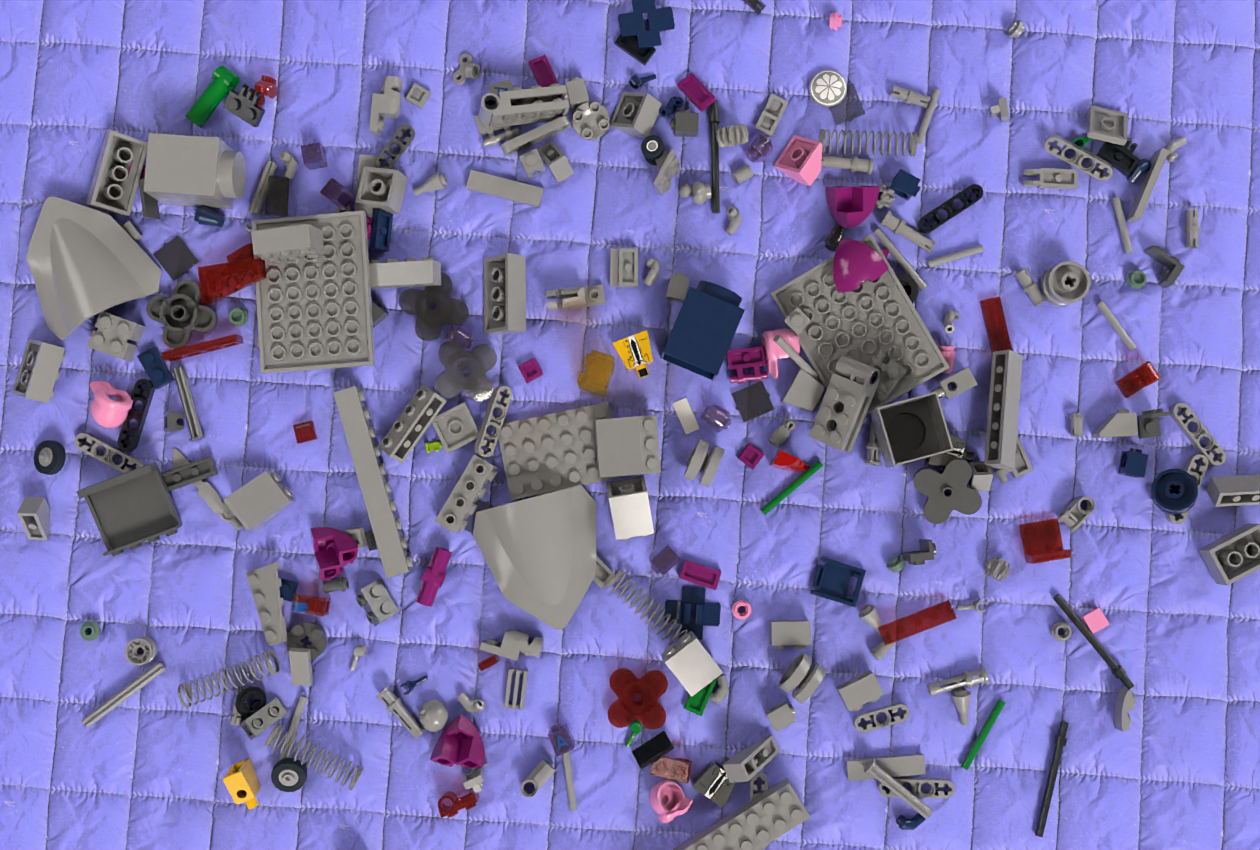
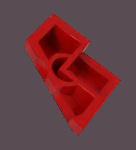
M781 450L777 451L775 458H772L770 466L787 471H806L809 468L799 458Z

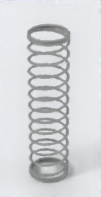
M821 129L819 142L822 143V154L825 151L827 131L829 134V154L831 153L834 131L837 138L836 154H838L841 132L844 135V155L846 154V141L849 132L852 139L851 154H853L856 132H858L859 155L861 153V140L864 132L867 140L866 155H868L871 132L874 136L873 155L876 153L878 133L881 134V156L883 155V141L886 133H888L889 137L888 156L891 153V139L894 133L896 135V156L898 155V140L901 133L904 138L903 156L906 153V138L908 134H910L909 154L911 157L916 155L918 145L916 132H908L905 136L902 131L899 135L894 131L890 136L888 131L884 135H882L881 131H878L875 136L874 131H871L868 135L864 130L860 136L858 130L855 131L854 135L851 130L846 135L844 130H841L838 135L837 130L834 129L830 135L828 129Z
M620 569L615 574V576L605 585V587L609 588L618 579L621 578V580L618 582V584L612 591V593H615L626 582H628L618 595L617 599L621 598L627 591H629L634 586V588L623 601V604H625L635 594L639 592V594L636 596L634 601L629 606V609H631L643 597H645L642 603L634 612V614H637L643 607H645L649 602H651L647 609L644 611V613L641 615L640 619L644 618L651 610H653L657 606L655 611L652 613V615L645 623V625H647L659 613L662 612L660 617L651 627V630H653L659 623H661L666 617H668L656 635H659L667 626L674 622L671 628L662 638V640L666 639L674 630L680 627L674 635V637L668 643V646L684 632L685 634H688L687 629L679 633V631L682 628V624L672 629L676 623V619H673L666 625V623L669 621L671 617V614H667L665 617L661 619V617L665 613V609H662L658 613H656L660 606L659 603L654 605L650 610H648L654 602V598L650 599L642 606V604L645 602L649 594L646 593L637 600V598L643 591V588H640L633 595H631L632 592L635 590L637 583L631 585L624 592V590L627 588V586L632 580V578H628L619 586V584L626 576V572H624V570Z
M272 650L267 651L266 654L262 653L263 663L269 671L267 676L263 674L260 658L255 655V663L261 673V678L256 677L253 661L250 658L247 659L248 667L254 676V681L249 680V673L245 662H240L242 673L247 679L246 684L242 683L240 669L234 663L233 671L240 682L238 687L235 686V679L231 668L226 666L227 677L233 685L231 690L228 689L224 671L219 669V677L226 688L225 692L220 691L219 678L215 672H212L213 684L219 691L217 695L213 694L212 681L206 674L204 681L208 691L211 693L210 698L206 697L205 684L200 677L197 678V685L193 680H190V688L186 683L180 684L177 692L181 704L189 708L192 704L197 705L198 701L204 702L205 699L210 700L213 696L218 697L220 693L225 694L227 690L233 691L234 687L239 689L241 685L246 686L248 682L254 683L256 679L262 680L263 676L267 678L270 673L273 675L278 674L280 668L275 653ZM269 653L271 654L274 660L276 671L273 668L272 663L270 661ZM257 659L259 660L261 670L258 666ZM249 660H250V662L252 663L254 673H253V671H252V669H251ZM242 663L245 666L247 676L243 670ZM235 666L238 669L240 679L238 678V675L236 673ZM228 669L230 670V673L232 675L233 682L229 677ZM220 671L223 673V676H224V678H225L226 685L224 684V682H223V680H222ZM213 674L216 676L219 688L214 681ZM206 676L211 684V690L209 689V686L207 684ZM199 679H200V681L202 682V685H203V688H204V693L202 692V690H201V688H200ZM192 682H193L194 685H195V688H196V691H197V696L195 695V693H194V691H193ZM181 686L183 687V692L186 699L189 701V705H187L183 699L181 693ZM198 688L201 694L204 696V700L202 701L199 700ZM191 691L194 697L197 699L196 703H192Z
M279 723L275 725L265 743V746H270L277 737L275 744L273 746V750H276L283 742L280 750V754H282L291 744L287 753V758L290 757L298 747L296 754L294 756V761H296L305 750L301 760V765H303L306 762V760L312 753V756L307 766L308 768H310L313 765V763L320 755L314 771H318L323 762L326 760L321 772V775H324L333 763V766L328 775V779H330L334 775V773L341 764V767L335 778V783L338 782V780L341 778L343 773L348 768L343 779L342 786L346 784L348 779L355 771L349 785V790H353L361 773L364 770V767H360V769L358 770L359 765H356L350 773V775L348 776V778L346 779L348 772L351 768L352 761H350L347 764L345 769L340 774L343 764L345 762V758H343L333 771V768L338 759L337 754L332 759L328 767L325 769L332 751H329L323 761L318 766L320 759L323 755V752L325 750V747H323L320 750V752L317 754V756L311 763L315 751L318 747V743L315 744V746L312 748V750L304 760V757L310 746L311 740L307 742L303 750L297 756L299 749L303 743L304 736L300 739V741L297 743L295 748L290 753L294 741L297 737V733H295V735L292 737L290 742L283 750V747L286 743V740L290 734L291 729L287 731V733L282 738L280 743L276 746L284 726L280 728Z

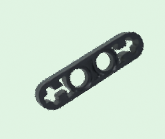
M972 184L924 215L917 224L919 231L928 234L979 201L983 196L982 187ZM976 190L978 192L976 196H972L967 200L966 196L972 191ZM955 199H960L963 202L962 208L958 209L953 205ZM944 209L947 212V218L941 219L938 216V210ZM934 218L935 221L929 227H923L924 220L928 222Z
M140 379L134 386L131 395L133 400L132 408L128 411L127 418L122 424L117 441L118 447L123 451H133L138 446L155 391L150 380ZM146 385L149 387L148 391L141 389V386ZM138 395L146 396V399L140 398ZM137 401H142L144 404L141 411H136L135 409ZM132 419H136L138 422V426L134 430L129 427V422ZM127 432L135 433V435L133 436V435L126 434V433H127ZM129 439L132 442L131 446L125 444L124 441Z

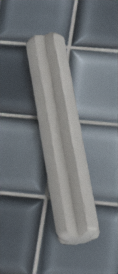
M267 160L249 207L251 214L259 215L277 168V164Z

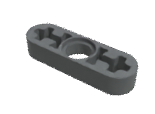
M402 125L377 156L375 160L376 168H382L380 167V160L384 161L387 158V155L384 154L386 152L390 158L387 161L388 167L383 166V168L392 169L414 140L415 131L412 126ZM408 130L410 131V138L408 136L405 137L403 140L404 146L400 139L403 136L402 131L406 132ZM392 144H397L401 150L399 153L394 154L390 151L389 147Z

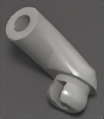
M1181 136L1169 142L1166 148L1169 150L1166 157L1168 162L1176 160L1177 154L1175 151L1186 145L1187 140L1185 137Z
M283 151L280 153V159L287 167L284 177L293 180L298 162L291 152Z
M730 206L726 211L730 224L725 232L733 236L742 220L739 210L734 206Z
M650 257L646 265L651 269L643 282L652 286L659 275L660 262Z
M950 309L946 312L943 327L947 333H952L955 330L952 321L959 319L958 310L953 311Z
M726 674L717 677L719 688L710 695V699L714 703L723 702L729 692Z
M465 691L457 696V699L468 712H481L485 707L483 700L470 699Z

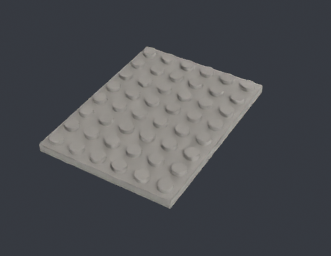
M362 210L252 221V231L310 224L322 230L325 253L318 254L317 258L302 256L299 257V260L295 261L281 259L279 263H269L268 260H261L260 257L254 255L261 374L375 365L366 212Z
M872 234L863 238L860 242L874 249L889 268L873 282L868 280L861 283L860 288L856 290L838 293L833 276V256L771 293L785 319L798 307L812 321L797 336L802 349L826 390L833 373L837 374L836 365L842 356L870 365L872 357H876L879 351L886 355L882 360L885 365L892 359L907 370L884 401L875 395L873 396L866 415L950 368ZM877 367L876 369L881 373L882 369Z

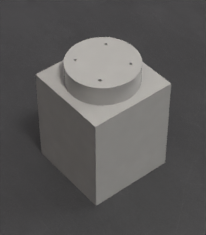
M149 133L144 192L164 205L205 206L207 208L233 209V199H240L243 196L246 188L247 170L245 158L241 152L234 151L224 141L216 137Z
M937 391L881 406L870 412L886 468L954 450Z

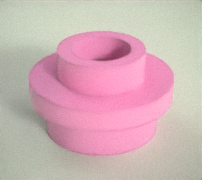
M839 11L830 14L829 26L834 31H838V28L842 27L843 18L842 15H839Z
M738 600L732 606V613L737 619H746L751 614V606L745 600ZM740 606L745 607V611L743 613L738 612V608Z

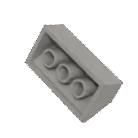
M112 130L105 132L86 201L87 206L130 216L139 183L138 180L140 179L147 153V142ZM132 160H133V163H132V166H131V169H130V173H129V176H128V169H129L130 164H131V162H132Z
M506 253L483 259L484 334H516L526 332L525 256Z

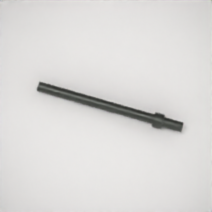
M718 100L710 105L709 124H711L712 213H720L719 145L716 139V131L720 123Z
M1060 594L1053 597L1054 601L1111 668V673L1116 679L1119 678L1127 689L1133 688L1134 684L1125 674L1126 671L1123 667L1113 660Z
M1061 721L1058 735H1055L1054 739L1055 749L1035 835L1038 837H1043L1063 747L1067 743L1066 733L1069 723L1066 721Z

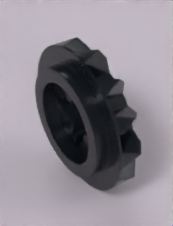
M249 685V687L241 689V692L236 695V702L234 703L236 711L244 717H250L266 705L265 692L258 686ZM251 695V697L256 700L251 702V705L249 707V704L244 702L249 700V697Z

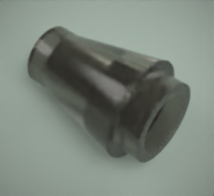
M835 222L834 227L825 239V247L836 252L840 241L844 239L845 228Z

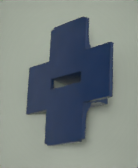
M632 0L633 12L619 14L618 16L620 34L622 37L637 36L639 49L662 45L660 32L672 30L675 27L672 8L656 9L655 0ZM643 13H647L649 31H645Z
M683 586L682 600L666 599L664 617L667 614H671L667 623L676 619V624H682L680 633L687 629V633L692 631L698 640H702L703 625L719 626L721 605L720 603L705 602V587ZM691 603H695L694 622H690Z

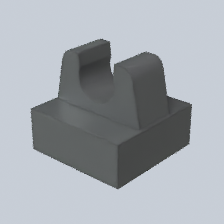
M176 412L164 413V432L184 429L185 426L178 425L177 420L185 418V415Z

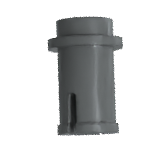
M340 576L339 579L323 581L325 593L339 590L344 592L349 588L347 577Z

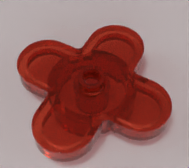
M627 668L616 669L610 676V687L618 696V699L608 709L610 723L615 727L624 728L635 719H638L648 729L655 730L662 727L666 721V712L664 707L658 702V698L667 690L668 680L666 675L660 670H650L641 678H637ZM638 694L642 698L640 701H635L634 696Z

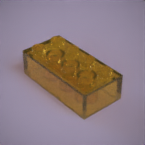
M591 350V353H587L583 363L585 372H580L577 384L583 395L604 401L614 372L615 357Z

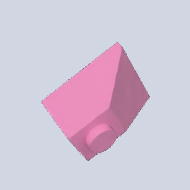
M794 135L773 166L796 182L811 186L821 171L822 143Z

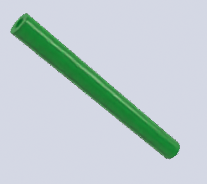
M819 460L762 507L760 509L762 513L766 515L823 467V464Z
M998 699L961 764V767L965 770L969 769L1005 705V702Z

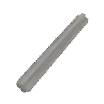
M158 662L85 716L82 719V723L86 727L92 726L166 670L164 664Z

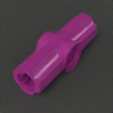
M436 546L430 564L426 567L423 574V583L416 602L429 607L433 606L437 592L441 588L446 576L445 570L452 554L451 551Z

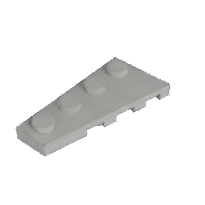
M279 562L246 573L268 647L288 641L285 616L282 615L281 609L284 602L283 598H280L279 587L282 586L281 578H278L277 569H280Z

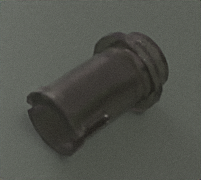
M743 0V4H747L758 15L766 7L760 0Z

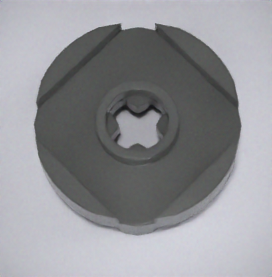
M303 622L294 626L287 636L288 653L290 648L310 649L311 660L320 656L327 645L326 634H324L318 624L313 622ZM306 636L309 637V641H312L307 647L302 642V639H305Z

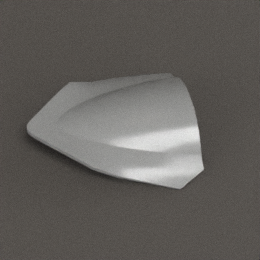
M54 196L48 197L45 200L29 243L26 259L35 282L47 328L59 339H66L84 321L108 308L158 293L162 270L110 215Z
M582 485L478 511L475 516L473 537L504 598L557 630H562L567 626L596 575L597 503Z

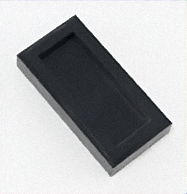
M620 34L615 41L616 46L644 66L656 52L654 47L639 49L637 36L622 37Z
M662 731L633 750L632 754L639 767L643 769L673 750L674 746L666 732Z

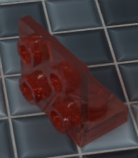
M1058 519L1019 525L1026 563L1035 564L1071 557L1070 549H1063Z

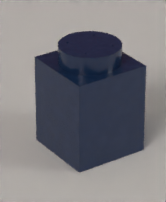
M699 281L696 289L690 287L664 347L661 359L714 381L745 311L739 307L742 298L725 287L707 281Z

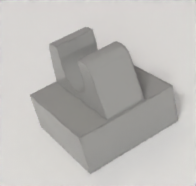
M1006 97L999 98V105L990 107L991 117L1001 116L1002 122L1009 121Z
M481 767L463 775V785L466 790L472 787L475 793L483 791L484 772Z

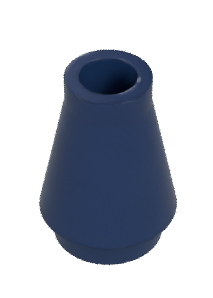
M199 206L196 210L194 221L201 225L222 228L225 217L205 206Z

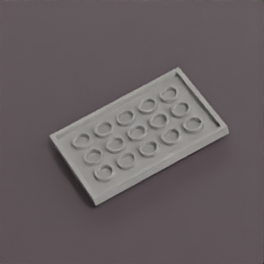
M608 402L504 423L498 440L510 499L515 500L578 485L583 486L624 477L599 478L594 420L611 418Z

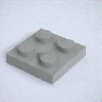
M1090 105L1087 115V137L1124 146L1127 142L1128 113Z
M465 402L436 416L432 421L447 454L477 440L479 429Z

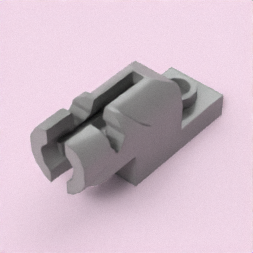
M385 76L380 94L373 93L369 131L373 136L381 137V131L384 130V119L382 118L397 119L400 113L402 96L399 92L402 91L403 83L400 77Z
M603 284L545 291L547 299H559V302H547L548 310L565 308L570 310L605 304Z
M508 630L504 634L501 645L498 644L499 641L488 638L487 641H482L479 650L517 661L520 652L523 653L522 655L539 657L544 639L535 636L530 643L528 639L529 634Z

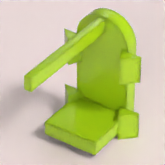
M434 440V443L425 442L427 453H431L433 450L438 452L442 448V443Z

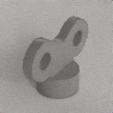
M464 53L459 57L460 68L454 73L452 78L453 82L457 85L464 84L466 78L477 79L479 76V65L472 63V56L468 53Z

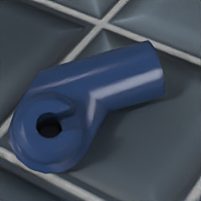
M671 97L666 106L659 110L660 116L666 117L673 114L678 107L683 105L682 98Z
M1146 159L1139 160L1132 173L1126 179L1134 184L1142 174L1150 170L1151 162Z
M919 813L911 819H906L903 815H900L896 819V823L902 830H914L926 819Z

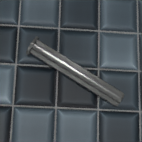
M182 366L174 367L173 374L191 436L189 440L193 442L204 439L205 435H202L185 369Z

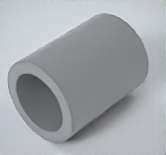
M745 165L734 171L732 175L735 182L740 184L753 177V172L749 165Z

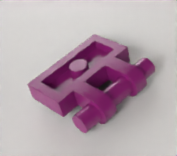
M765 346L727 351L728 370L736 369L737 375L729 376L730 383L744 384L745 381L754 380L755 382H760L761 379H768V372H760L759 367L767 365ZM753 367V373L743 374V368Z

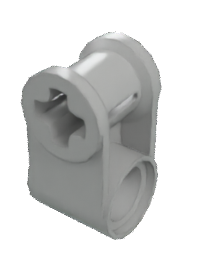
M1078 496L1059 513L1057 519L1059 521L1062 520L1069 527V530L1074 532L1094 511L1095 502L1090 497ZM1083 500H1085L1087 503V506L1084 510H1082L1080 507V503Z

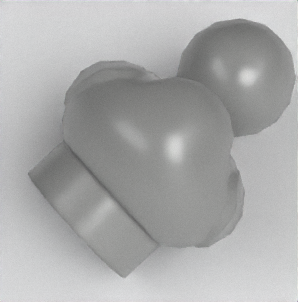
M696 181L692 187L686 183L679 189L680 195L684 198L690 197L693 194L692 200L697 205L704 204L707 199H711L710 184Z

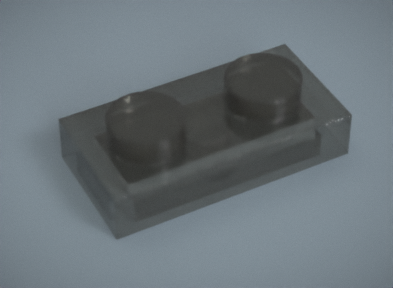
M268 177L267 215L288 216L289 178Z

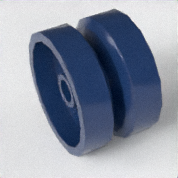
M1168 469L1161 472L1154 479L1152 499L1162 512L1170 515H1180L1188 512L1195 505L1198 496V485L1194 477L1187 471ZM1172 490H1177L1179 494H1177V495H1176V493H1172V494H1171L1170 492H1171Z

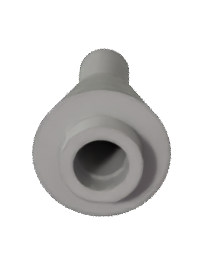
M437 171L423 185L413 189L415 196H418L426 191L446 189L448 181L443 173L440 174Z
M864 605L860 609L858 616L874 628L881 638L885 637L888 633L881 625L875 606Z
M957 688L951 693L960 715L961 725L969 724L967 712L971 692L965 688Z

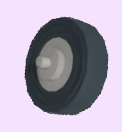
M46 440L37 446L34 453V465L40 473L53 475L58 473L64 466L66 454L60 442Z
M294 758L279 760L274 765L271 773V780L274 786L284 792L299 790L307 779L306 766L304 764L301 765V761L298 759L294 761Z

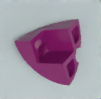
M879 186L826 187V198L830 212L835 221L844 228H852L862 223L873 211L879 194Z
M842 239L836 249L833 263V276L837 292L843 293L860 288L861 283L868 280L873 282L889 269L887 264L870 246L857 240Z
M310 528L321 582L341 574L345 565L354 562L358 553V546L352 537L334 528Z
M462 714L456 717L439 737L430 760L452 767L453 764L462 765L466 769L484 766L485 750L477 728Z

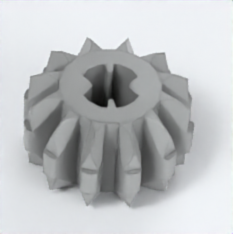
M744 124L727 126L716 131V139L721 148L745 144L749 141L748 130Z

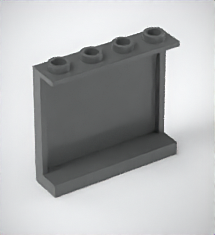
M156 462L76 491L79 499L85 497L107 548V551L103 553L104 556L112 554V556L119 555L124 552L123 549L130 547V550L142 546L141 542H154L159 540V536L166 534V536L173 535L178 532V528L183 526Z

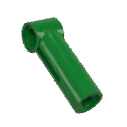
M220 65L214 71L212 81L192 105L185 117L201 128L227 93L237 87L240 77L224 65Z

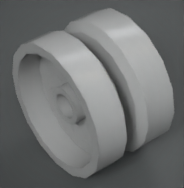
M1061 262L1047 270L1041 277V294L1051 305L1059 307L1068 306L1084 298L1088 293L1091 283L1090 276L1085 267L1078 262Z
M699 439L688 459L683 477L693 481L700 471L699 484L709 488L725 449L715 445L711 449L710 454L707 455L709 442Z
M802 652L786 669L778 686L785 692L793 690L792 697L798 702L803 703L818 688L826 674V669L819 663L812 665V658Z

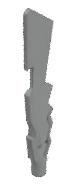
M178 449L173 450L172 469L190 463ZM201 480L192 483L198 488V497L205 499L207 506L211 507L215 514L220 515L223 521L230 522L238 531L243 528L242 523L226 503L222 501L220 495L209 482Z

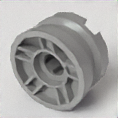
M149 637L133 639L125 647V657L133 665L151 662L157 654V645ZM141 648H143V650H144V653H143V654H142V653L139 654V651H140Z

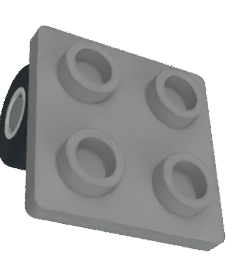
M652 135L643 140L641 150L649 164L658 165L660 171L654 181V185L658 194L663 196L670 189L673 176L678 174L680 163L676 152L671 150L668 153L662 139Z

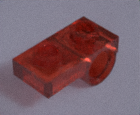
M1147 361L1115 381L1124 397L1128 398L1142 388L1156 382L1161 377L1152 363Z
M662 756L652 762L650 775L688 783L692 761Z
M445 792L438 801V811L441 818L445 816L450 818L457 815L460 809L465 808L468 810L477 805L476 802L480 798L479 794L471 792L458 798L454 792ZM443 799H450L453 805L446 806Z

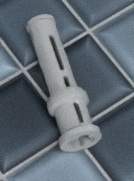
M822 155L821 160L823 161H821V166L849 169L852 173L856 171L866 172L868 175H871L874 158L861 159L857 156L845 158Z
M890 210L880 222L881 226L884 225L891 229L893 234L904 236L928 253L931 252V248L933 249L936 242L906 225L904 219L900 220L892 215Z
M871 418L869 443L866 445L868 451L865 465L882 466V462H880L881 449Z
M980 666L977 670L970 672L966 670L962 675L927 684L930 695L933 696L965 686L972 688L975 684L982 682L986 684L989 680L985 668ZM955 682L953 685L940 688L942 685Z
M389 685L375 696L384 703L387 711L393 712L415 739L425 731L403 707L400 697L397 698L393 694Z

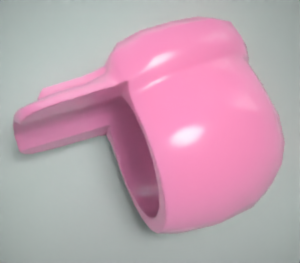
M788 328L767 330L761 336V346H765L767 370L771 378H778L777 359L789 358L773 341L776 335H780L798 355L800 354L799 338L794 331Z
M91 382L89 386L94 393V399L90 405L93 419L104 428L120 426L126 420L128 411L132 408L133 400L127 392L116 389L109 382ZM107 395L115 396L116 401L110 399Z
M662 780L656 783L649 794L650 805L658 814L657 818L661 823H669L674 817L684 814L693 802V799L685 797L682 788L671 780Z

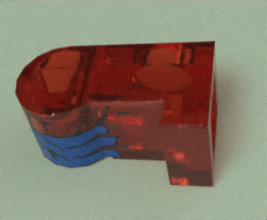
M293 594L291 610L317 616H326L329 613L331 597Z

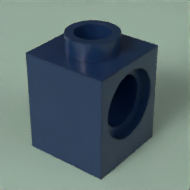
M900 169L889 189L894 190V194L908 201L912 196L915 197L920 189L918 184L921 179Z
M1130 448V451H1122L1118 474L1144 478L1149 455L1142 454V450Z

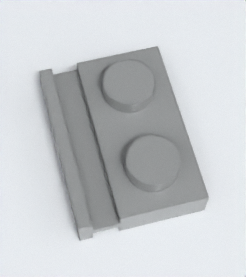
M610 248V287H638V248Z

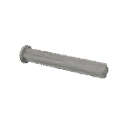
M874 759L866 765L865 773L869 772L924 818L928 819L933 811L877 766Z

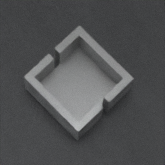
M103 311L100 312L95 324L98 330H93L87 347L132 362L138 346L127 343L128 339L140 343L145 326Z

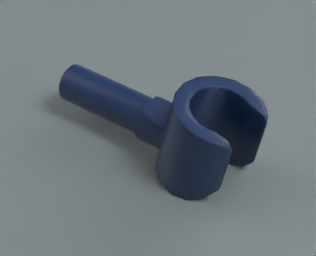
M635 74L630 78L629 83L634 89H638L643 83L656 79V75L640 79Z
M426 675L413 682H404L400 687L407 685L409 690L403 694L412 692L414 687L428 680V677Z

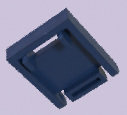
M821 557L820 560L826 562V566L818 564L812 586L819 589L818 591L811 590L810 594L856 607L866 570ZM851 576L858 578L853 596L846 594Z

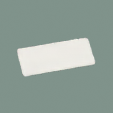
M687 398L674 402V409L685 434L698 430L699 425Z

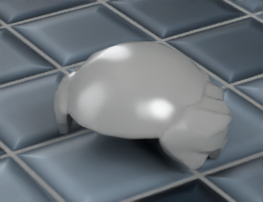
M439 700L427 701L419 711V721L426 730L437 732L445 726L448 719V711Z

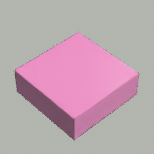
M1096 607L1081 616L1092 634L1109 625L1100 607Z

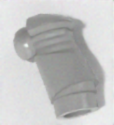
M791 418L784 419L783 424L771 434L769 442L773 446L778 447L780 444H783L790 435V431L796 427L794 420Z

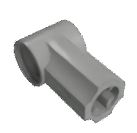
M545 759L523 780L520 787L523 796L530 798L536 795L537 791L556 771ZM528 782L533 783L535 789L531 792L527 791L524 787Z

